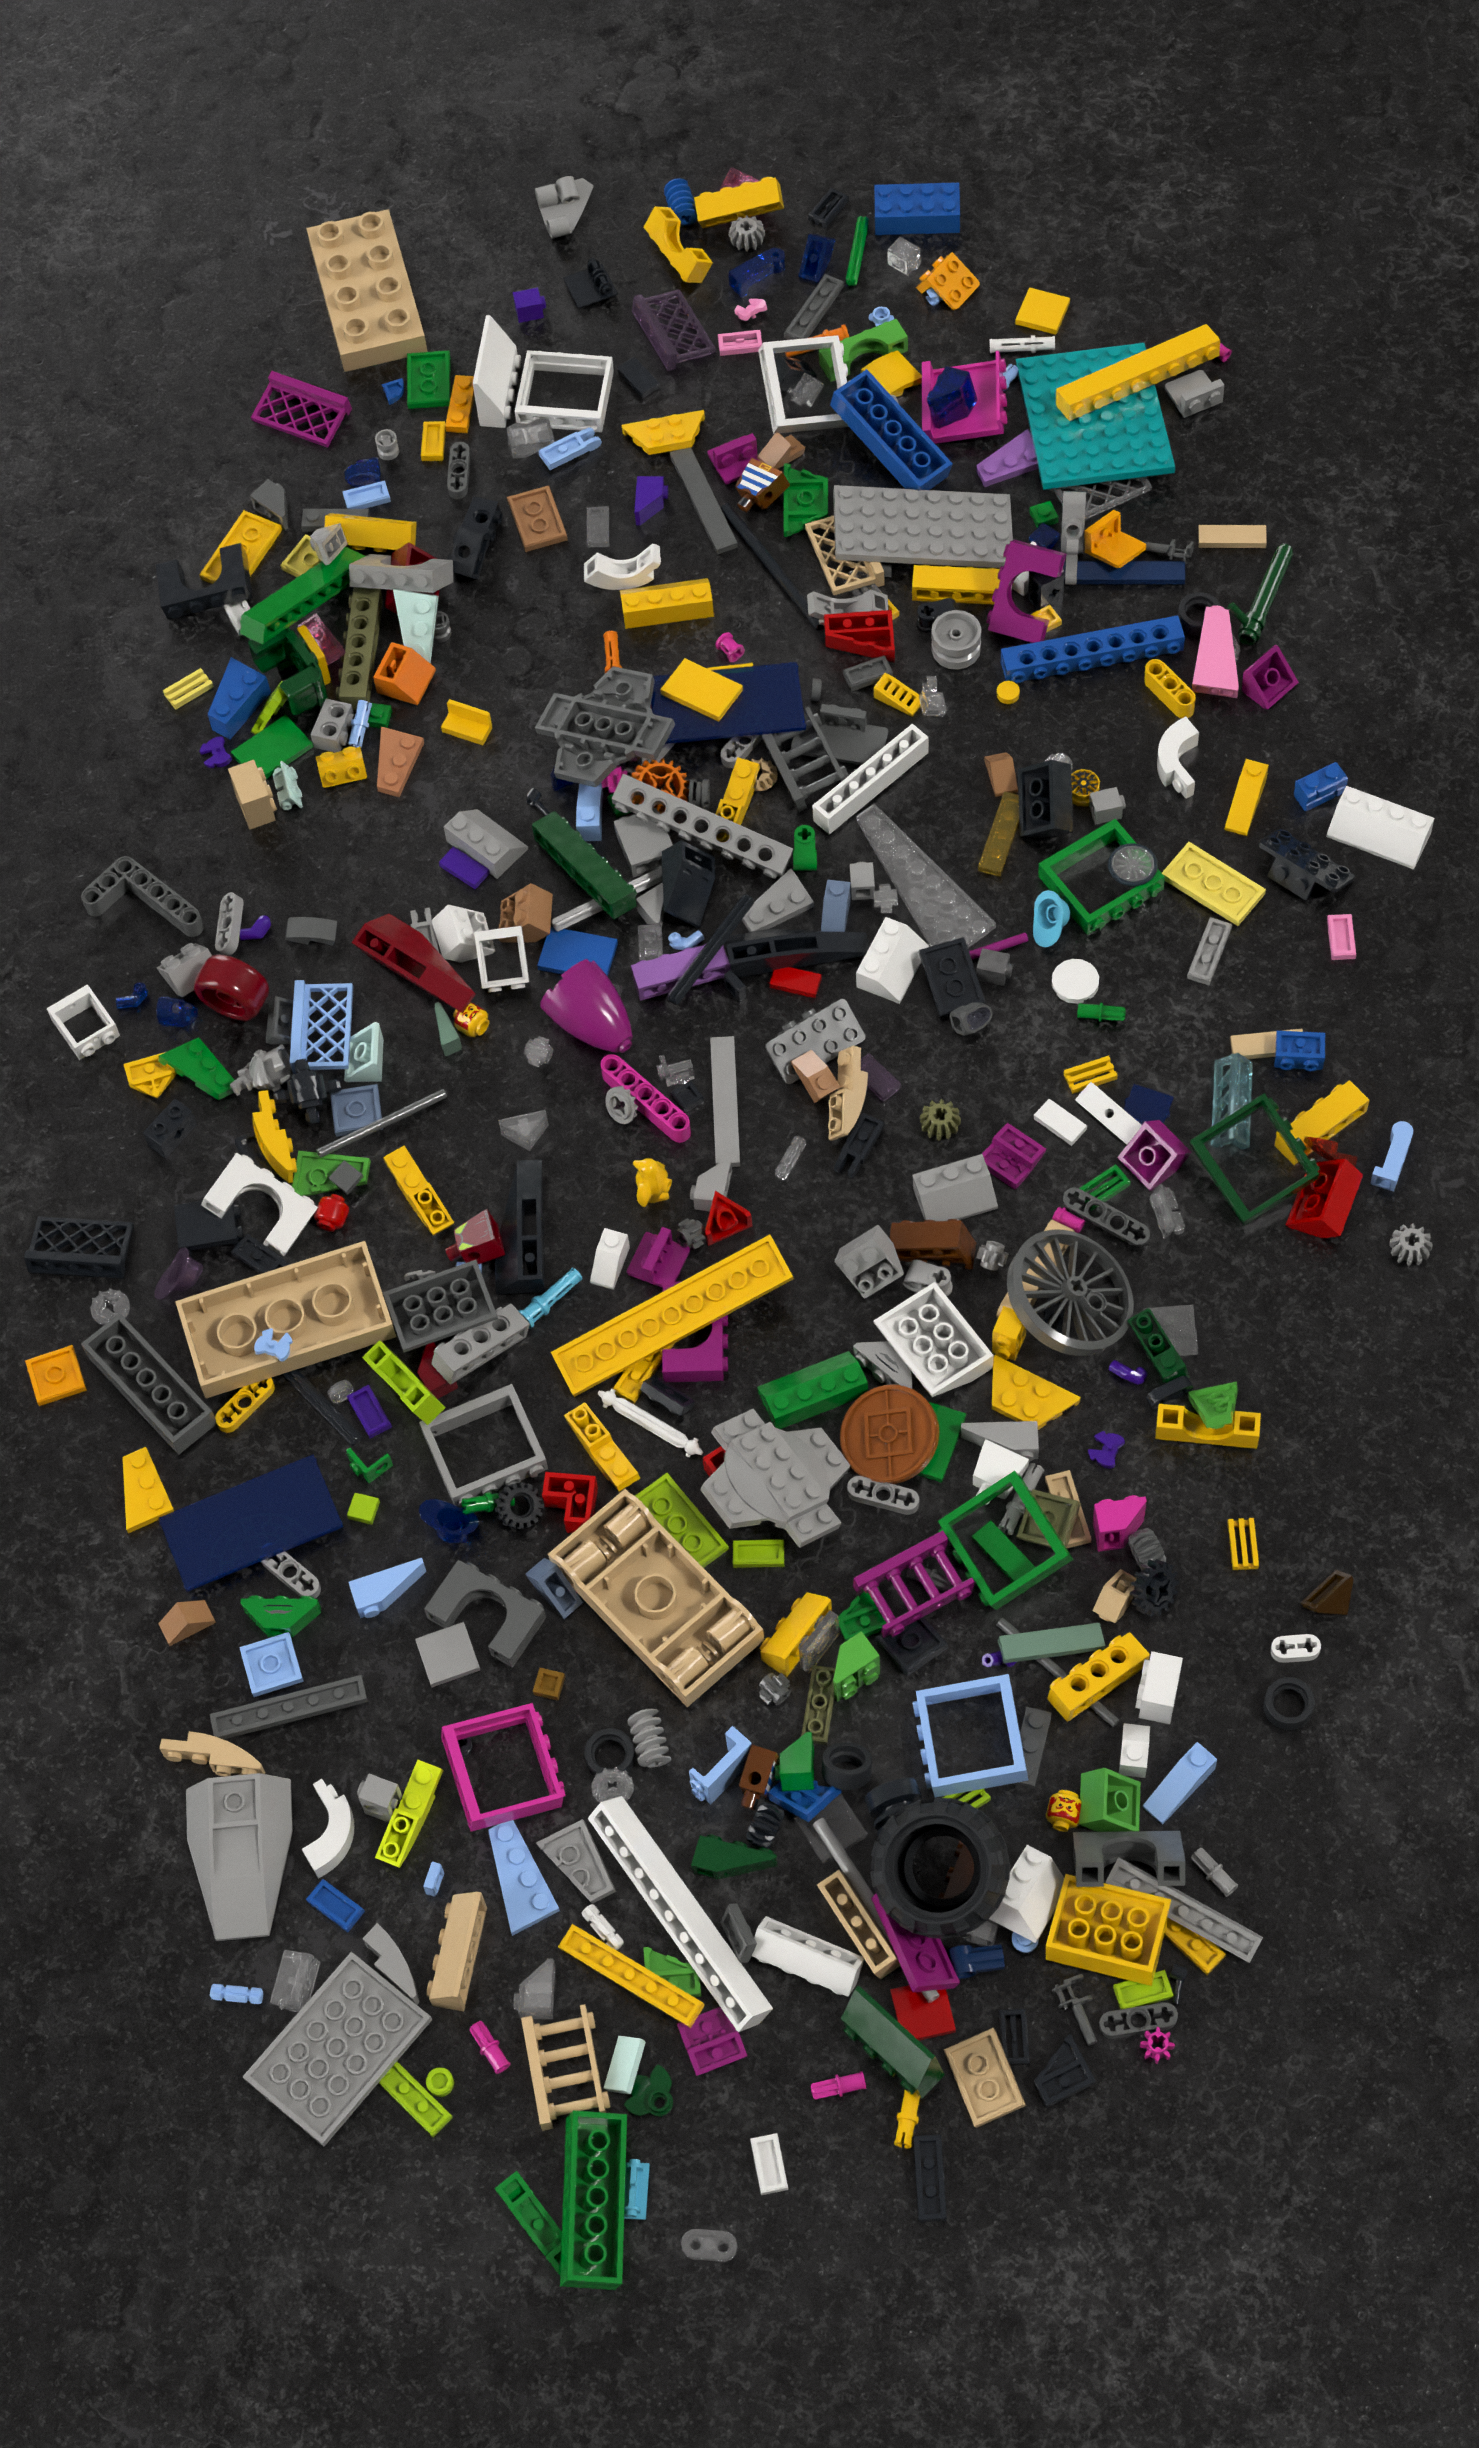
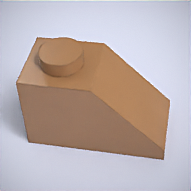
M812 1050L791 1061L793 1068L814 1103L840 1088L829 1067Z

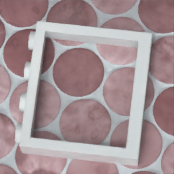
M839 335L762 343L758 352L773 434L777 432L788 433L849 427L838 414L785 419L774 353L830 348L837 389L847 383L846 377L848 375V368L844 364L842 357L844 355V347L839 341Z
M527 350L515 407L517 426L579 431L591 427L594 432H602L614 373L612 357ZM534 370L604 375L598 411L527 406Z

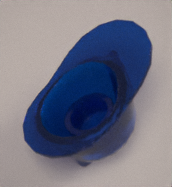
M430 1499L424 1501L419 1507L421 1519L426 1524L435 1528L438 1537L444 1542L465 1543L469 1533L478 1527L479 1521L474 1513L465 1515L463 1508L446 1501Z

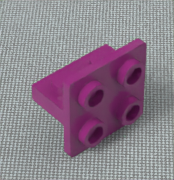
M753 433L707 451L708 457L725 484L739 480L751 458L758 460L757 441Z
M662 1227L659 1234L655 1235L645 1232L627 1269V1274L663 1287V1282H676L690 1253V1248H684L679 1243L674 1242L670 1229Z

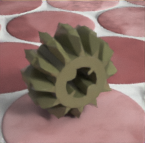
M941 1098L939 1103L936 1104L932 1100L930 1107L924 1106L923 1114L920 1115L921 1129L923 1132H928L929 1139L934 1135L937 1136L938 1141H940L942 1136L949 1139L951 1133L956 1134L958 1132V1126L961 1124L959 1109L953 1108L951 1101L944 1104Z

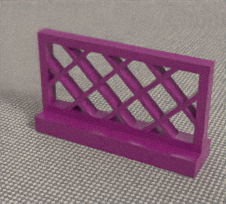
M271 371L268 377L270 382L251 416L252 421L328 448L344 416H349L352 410L348 397ZM273 390L280 392L282 395L281 398L273 401L269 399ZM294 398L300 399L301 404L289 408L287 401ZM285 402L287 409L275 414L273 406ZM312 405L319 406L320 411L308 415L307 407ZM271 408L273 415L266 418L260 417L263 410ZM304 409L306 416L294 420L292 413ZM332 411L338 413L335 419L327 422L325 414ZM290 415L292 422L284 425L279 424L277 419ZM323 416L325 423L313 427L310 420ZM308 421L310 429L305 431L297 429V425ZM325 428L328 429L325 439L319 438L315 434V432Z

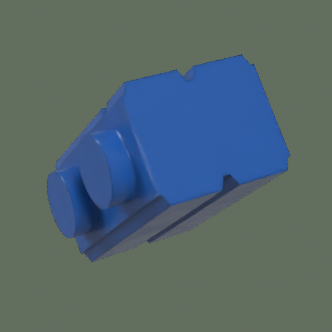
M1334 762L1295 782L1294 797L1306 812L1333 799L1334 796L1343 794L1348 778L1338 763Z

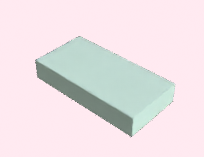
M618 2036L604 2089L610 2092L631 2094L646 2043L644 2040Z

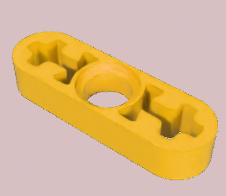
M272 1378L243 1386L216 1413L215 1419L218 1428L225 1433L235 1431L273 1394L275 1385ZM260 1382H261L262 1384H265V1383H266V1384H267V1388H265V1389H264L263 1387L259 1388L258 1384H259ZM247 1397L252 1400L251 1405L247 1408L238 1406L242 1398ZM232 1408H235L240 1415H237L236 1412L234 1413ZM224 1417H226V1418H230V1417H231L232 1422H231V1423L224 1422V1421H223V1418H224Z

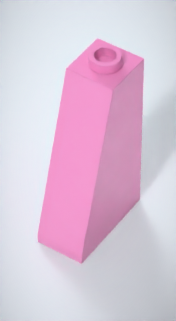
M1221 606L1206 607L1192 691L1237 698L1239 685L1229 610Z

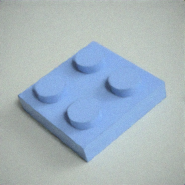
M289 1632L239 1647L253 1697L304 1682Z

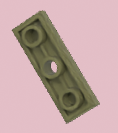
M812 1666L801 1736L806 1732H812L814 1744L827 1745L835 1698L833 1679L836 1668ZM817 1702L824 1703L822 1706L816 1705Z

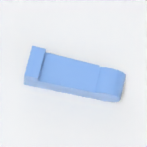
M1400 1121L1393 1125L1390 1135L1391 1145L1383 1168L1375 1166L1371 1185L1394 1192L1413 1135V1128L1409 1123Z

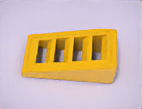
M884 673L874 686L875 699L911 717L914 716L924 702L922 696L887 673ZM902 695L905 696L902 701L899 700ZM909 700H913L912 704L907 706Z

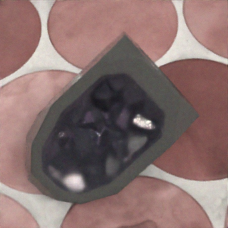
M977 1002L958 1007L951 1011L949 1018L957 1034L968 1035L984 1028L990 1022L993 1012L988 1005Z

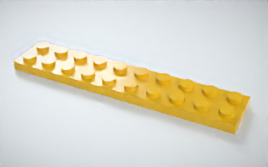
M768 1235L552 1351L551 1354L572 1395L575 1397L794 1278L771 1235Z

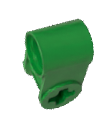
M801 825L794 832L793 871L817 870L815 831L808 825Z

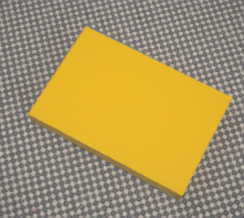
M684 658L660 691L661 695L719 722L743 691V685Z

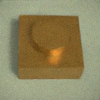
M539 1668L533 1688V1695L559 1701L565 1673Z

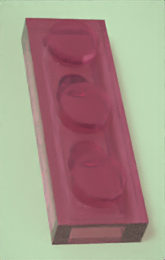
M316 613L298 625V627L302 625L307 627L325 655L327 665L338 660L346 653Z

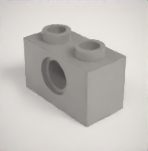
M368 1774L366 1781H361L357 1791L365 1814L386 1822H390L394 1809H398L403 1797L398 1784L372 1774Z

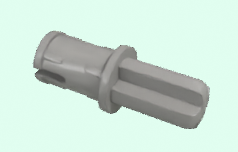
M1199 1848L1192 1854L1191 1859L1207 1875L1206 1879L1208 1881L1211 1880L1226 1897L1236 1890L1238 1884L1222 1869L1223 1865H1218L1203 1848Z

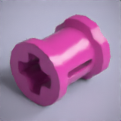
M730 632L722 634L715 643V647L718 650H722L730 662L737 661L745 652L744 647L733 640V635Z

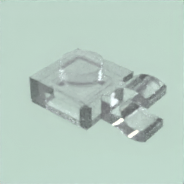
M926 676L927 683H922L923 691L919 695L922 714L944 716L947 709L943 692H936L937 679L935 676Z

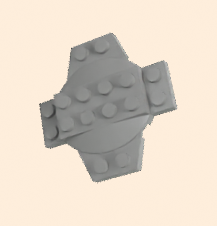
M754 1409L713 1427L711 1433L726 1451L723 1458L724 1462L703 1483L700 1490L729 1529L760 1525L761 1521L769 1520L775 1523V1527L784 1528L799 1548L839 1529L841 1521L827 1505L830 1490L848 1472L851 1465L822 1428L786 1432L775 1428L771 1422L765 1424Z

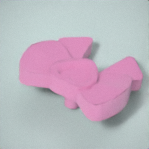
M749 299L750 305L746 309L737 305L735 314L738 315L739 319L747 321L751 316L753 319L756 318L758 312L766 311L767 305L763 299Z

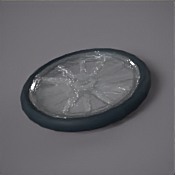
M1130 843L1121 845L1111 853L1108 860V869L1111 876L1119 883L1126 886H1140L1146 884L1155 876L1158 862L1155 854L1149 848L1141 844Z

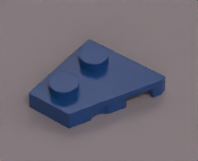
M815 1780L814 1790L782 1791L780 1781L768 1791V1798L780 1807L809 1822L842 1791L833 1786H818V1782Z

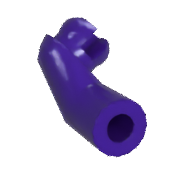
M1117 1360L1112 1361L1109 1366L1110 1372L1136 1385L1144 1383V1379L1148 1376L1144 1368L1137 1367L1134 1371Z
M1001 1651L985 1654L982 1657L983 1665L992 1667L1004 1664ZM1011 1662V1663H1005V1664H1006V1666H1008V1667H1012V1666H1014L1017 1662Z

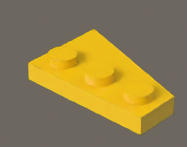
M144 1447L124 1456L126 1530L128 1533H131L175 1513L147 1448Z

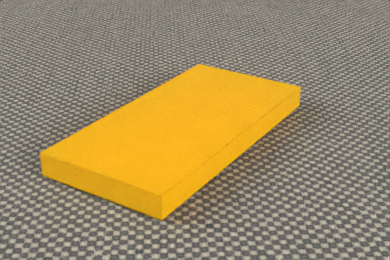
M243 510L199 574L200 579L213 584L219 578L222 570L219 548L238 543L242 544L247 554L251 577L283 530L282 525Z

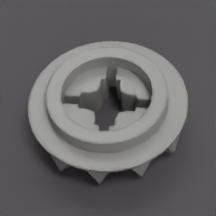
M623 1086L613 1087L606 1094L607 1110L610 1116L621 1124H627L637 1116L635 1110L638 1106L634 1103L636 1097H631L630 1089L625 1090ZM623 1101L625 1106L619 1108L620 1103Z

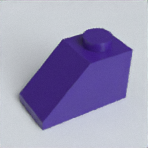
M637 476L635 498L636 525H642L664 508V499H668L669 491L668 486H664L663 476Z

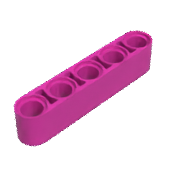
M610 1054L601 1060L603 1080L612 1088L623 1086L625 1090L630 1089L631 1097H636L634 1103L638 1106L637 1110L673 1141L681 1143L689 1139L691 1135L689 1117L619 1056ZM610 1068H616L614 1071H608ZM628 1082L633 1083L632 1085H624ZM643 1097H650V1098L647 1099V1100H642V1099H641V1098H643ZM661 1111L667 1112L665 1114H658ZM677 1126H684L682 1129L675 1128Z

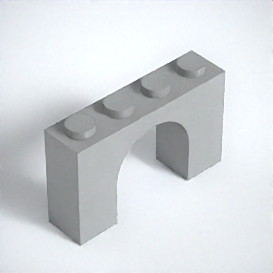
M370 554L349 564L350 587L400 589L434 593L453 583V560L430 559L418 565L393 566L391 565V556Z

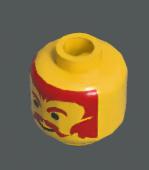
M470 1002L463 1013L456 1009L453 1013L455 1028L469 1037L483 1035L489 1026L487 1012Z
M1059 1790L1058 1793L1050 1797L1046 1818L1053 1824L1055 1830L1067 1832L1069 1828H1075L1079 1825L1081 1809L1079 1795L1072 1791Z

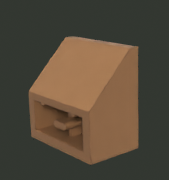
M531 883L501 901L499 929L522 926L524 942H537L550 934L553 894ZM517 936L499 938L500 942H518Z

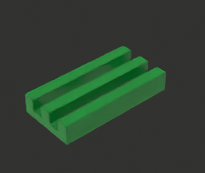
M1115 1164L1079 1189L1088 1192L1116 1173V1177L1090 1193V1195L1097 1197V1199L1106 1202L1129 1187L1131 1181ZM1093 1205L1089 1209L1092 1211L1098 1206Z

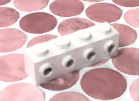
M767 1916L758 1926L754 1937L757 1945L752 1954L753 1957L762 1963H769L779 1967L786 1973L805 1978L812 1984H819L831 1989L836 1994L849 1997L857 1984L864 1957Z

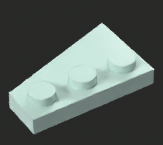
M393 589L404 646L414 649L431 663L439 596Z

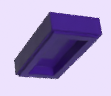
M454 846L439 861L441 868L474 889L490 874L488 868Z
M369 1385L347 1395L349 1403L370 1439L392 1428L389 1419Z

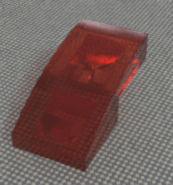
M1315 1137L1304 1138L1307 1146L1321 1157L1329 1161L1346 1158L1353 1166H1356V1156L1337 1152L1338 1142Z

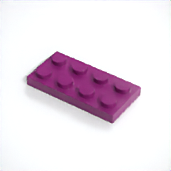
M876 1893L871 1898L912 1992L955 1988L960 1981L941 1939L928 1938L901 1927L898 1922L885 1912L879 1903Z

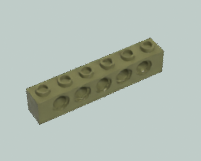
M354 587L353 595H349V608H351V611L346 615L348 631L344 632V645L346 647L345 650L341 651L343 668H339V682L341 684L340 687L336 688V699L340 700V702L351 704L353 710H357L358 700L370 702L383 606L381 589Z

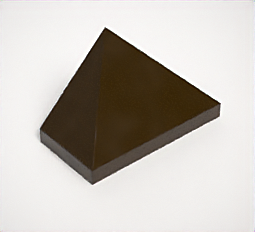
M1335 1570L1301 1602L1302 1607L1317 1613L1347 1615L1353 1577L1347 1573Z

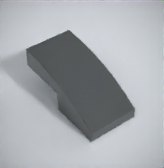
M313 917L288 918L285 940L308 945L309 941L333 945L337 921Z

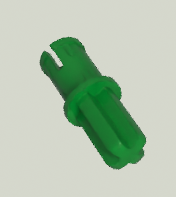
M1100 1003V1005L1078 1004L1077 1018L1099 1019V1022H1102V1020H1125V1007L1103 1005V1003Z

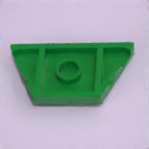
M784 463V475L790 484L784 491V537H788L805 530V524L828 517V478L813 475L804 469L801 472L791 468V464Z

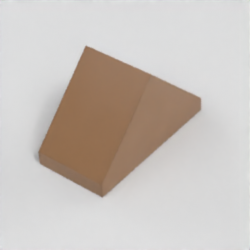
M1007 752L984 757L995 797L1018 792L1013 758Z
M205 1600L177 1602L158 1624L169 1646L216 1622Z

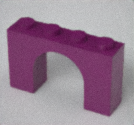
M1018 540L1010 541V544H1006L1003 557L1006 558L1005 564L1000 567L998 579L1000 580L999 588H995L992 601L995 602L993 611L990 610L987 616L988 630L1033 643L1044 641L1049 620L1029 615L1019 610L1012 599V586L1015 579L1025 571H1033L1055 578L1060 577L1067 554Z
M682 1281L663 1282V1292ZM728 1315L710 1324L712 1327L711 1334L703 1344L688 1349H662V1373L665 1382L724 1381V1372H728V1357H724V1349H728V1334H723V1327H728Z

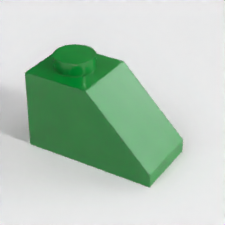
M806 1732L780 1753V1765H775L776 1781H781L782 1791L814 1790L815 1749L812 1732Z

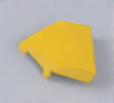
M161 1054L124 1064L130 1088L158 1098L176 1076L175 1069L168 1064L164 1066L158 1062L159 1055Z

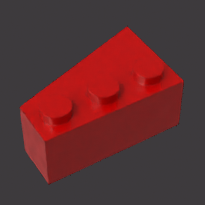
M892 610L824 614L826 647L871 658L885 655L887 661L895 663Z

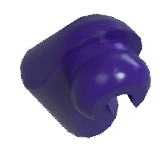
M262 915L256 920L252 928L240 929V940L263 938L270 929V918Z

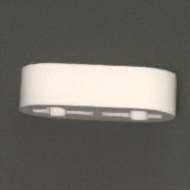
M1311 1634L1280 1636L1273 1640L1270 1653L1274 1660L1282 1663L1311 1661L1318 1657L1321 1643L1316 1636ZM1307 1642L1310 1643L1311 1647H1314L1311 1653L1306 1648H1303ZM1280 1644H1283L1284 1648L1288 1649L1286 1654H1281V1651L1277 1650Z

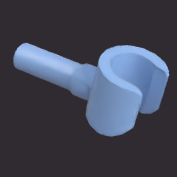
M933 288L927 290L929 296H926L929 304L934 306L940 300H943Z

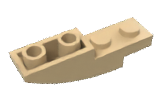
M854 1045L838 1052L837 1083L840 1088L837 1089V1092L830 1094L828 1129L829 1140L831 1141L848 1135L860 1115L866 1095L868 1072L861 1071V1048Z
M189 1731L187 1741L161 1739L160 1750L167 1760L180 1762L182 1759H188L197 1764H207L208 1761L212 1771L216 1775L223 1777L231 1776V1774H265L261 1763L242 1748L218 1737Z

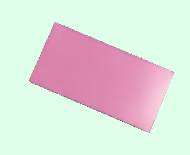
M1352 914L1328 915L1327 924L1331 959H1356Z

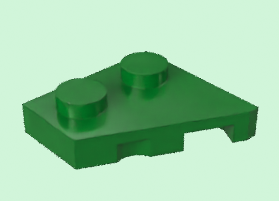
M865 1592L857 1596L851 1602L850 1607L836 1618V1623L845 1642L861 1631L865 1637L881 1632L882 1626L886 1624L869 1593Z

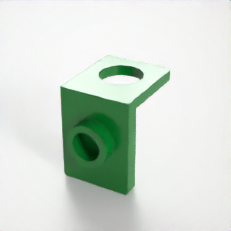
M351 1448L346 1450L351 1462L349 1466L357 1476L362 1475L369 1484L393 1466L388 1453L367 1468ZM383 1463H385L382 1468H380L379 1470H377V1468H378L380 1465H382Z

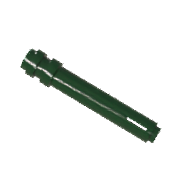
M1281 544L1276 548L1249 612L1245 614L1234 602L1230 603L1227 607L1241 623L1238 629V639L1244 645H1253L1261 636V631L1266 624V616L1293 556V549L1288 544Z

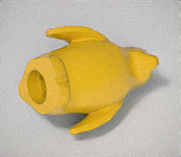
M651 1158L634 1161L633 1165L638 1170L636 1174L638 1188L636 1196L638 1203L646 1207L648 1203L668 1200L672 1179L668 1178L665 1165Z

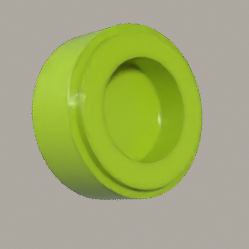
M435 2068L427 2075L426 2086L432 2095L443 2097L452 2091L454 2079L447 2069Z

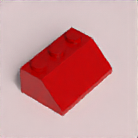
M1346 1158L1316 1163L1320 1168L1318 1171L1319 1179L1298 1191L1286 1226L1319 1238L1341 1236L1363 1174Z

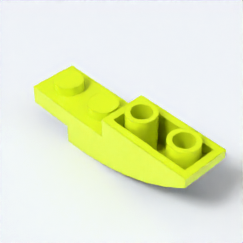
M417 1760L398 1809H394L375 1858L399 1868L401 1867L435 1799L434 1792L443 1769Z

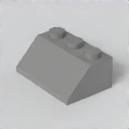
M478 809L460 811L444 826L447 842L488 868L490 874L496 879L528 850L527 845Z
M983 1154L912 1175L913 1189L925 1220H961L998 1209L991 1176Z

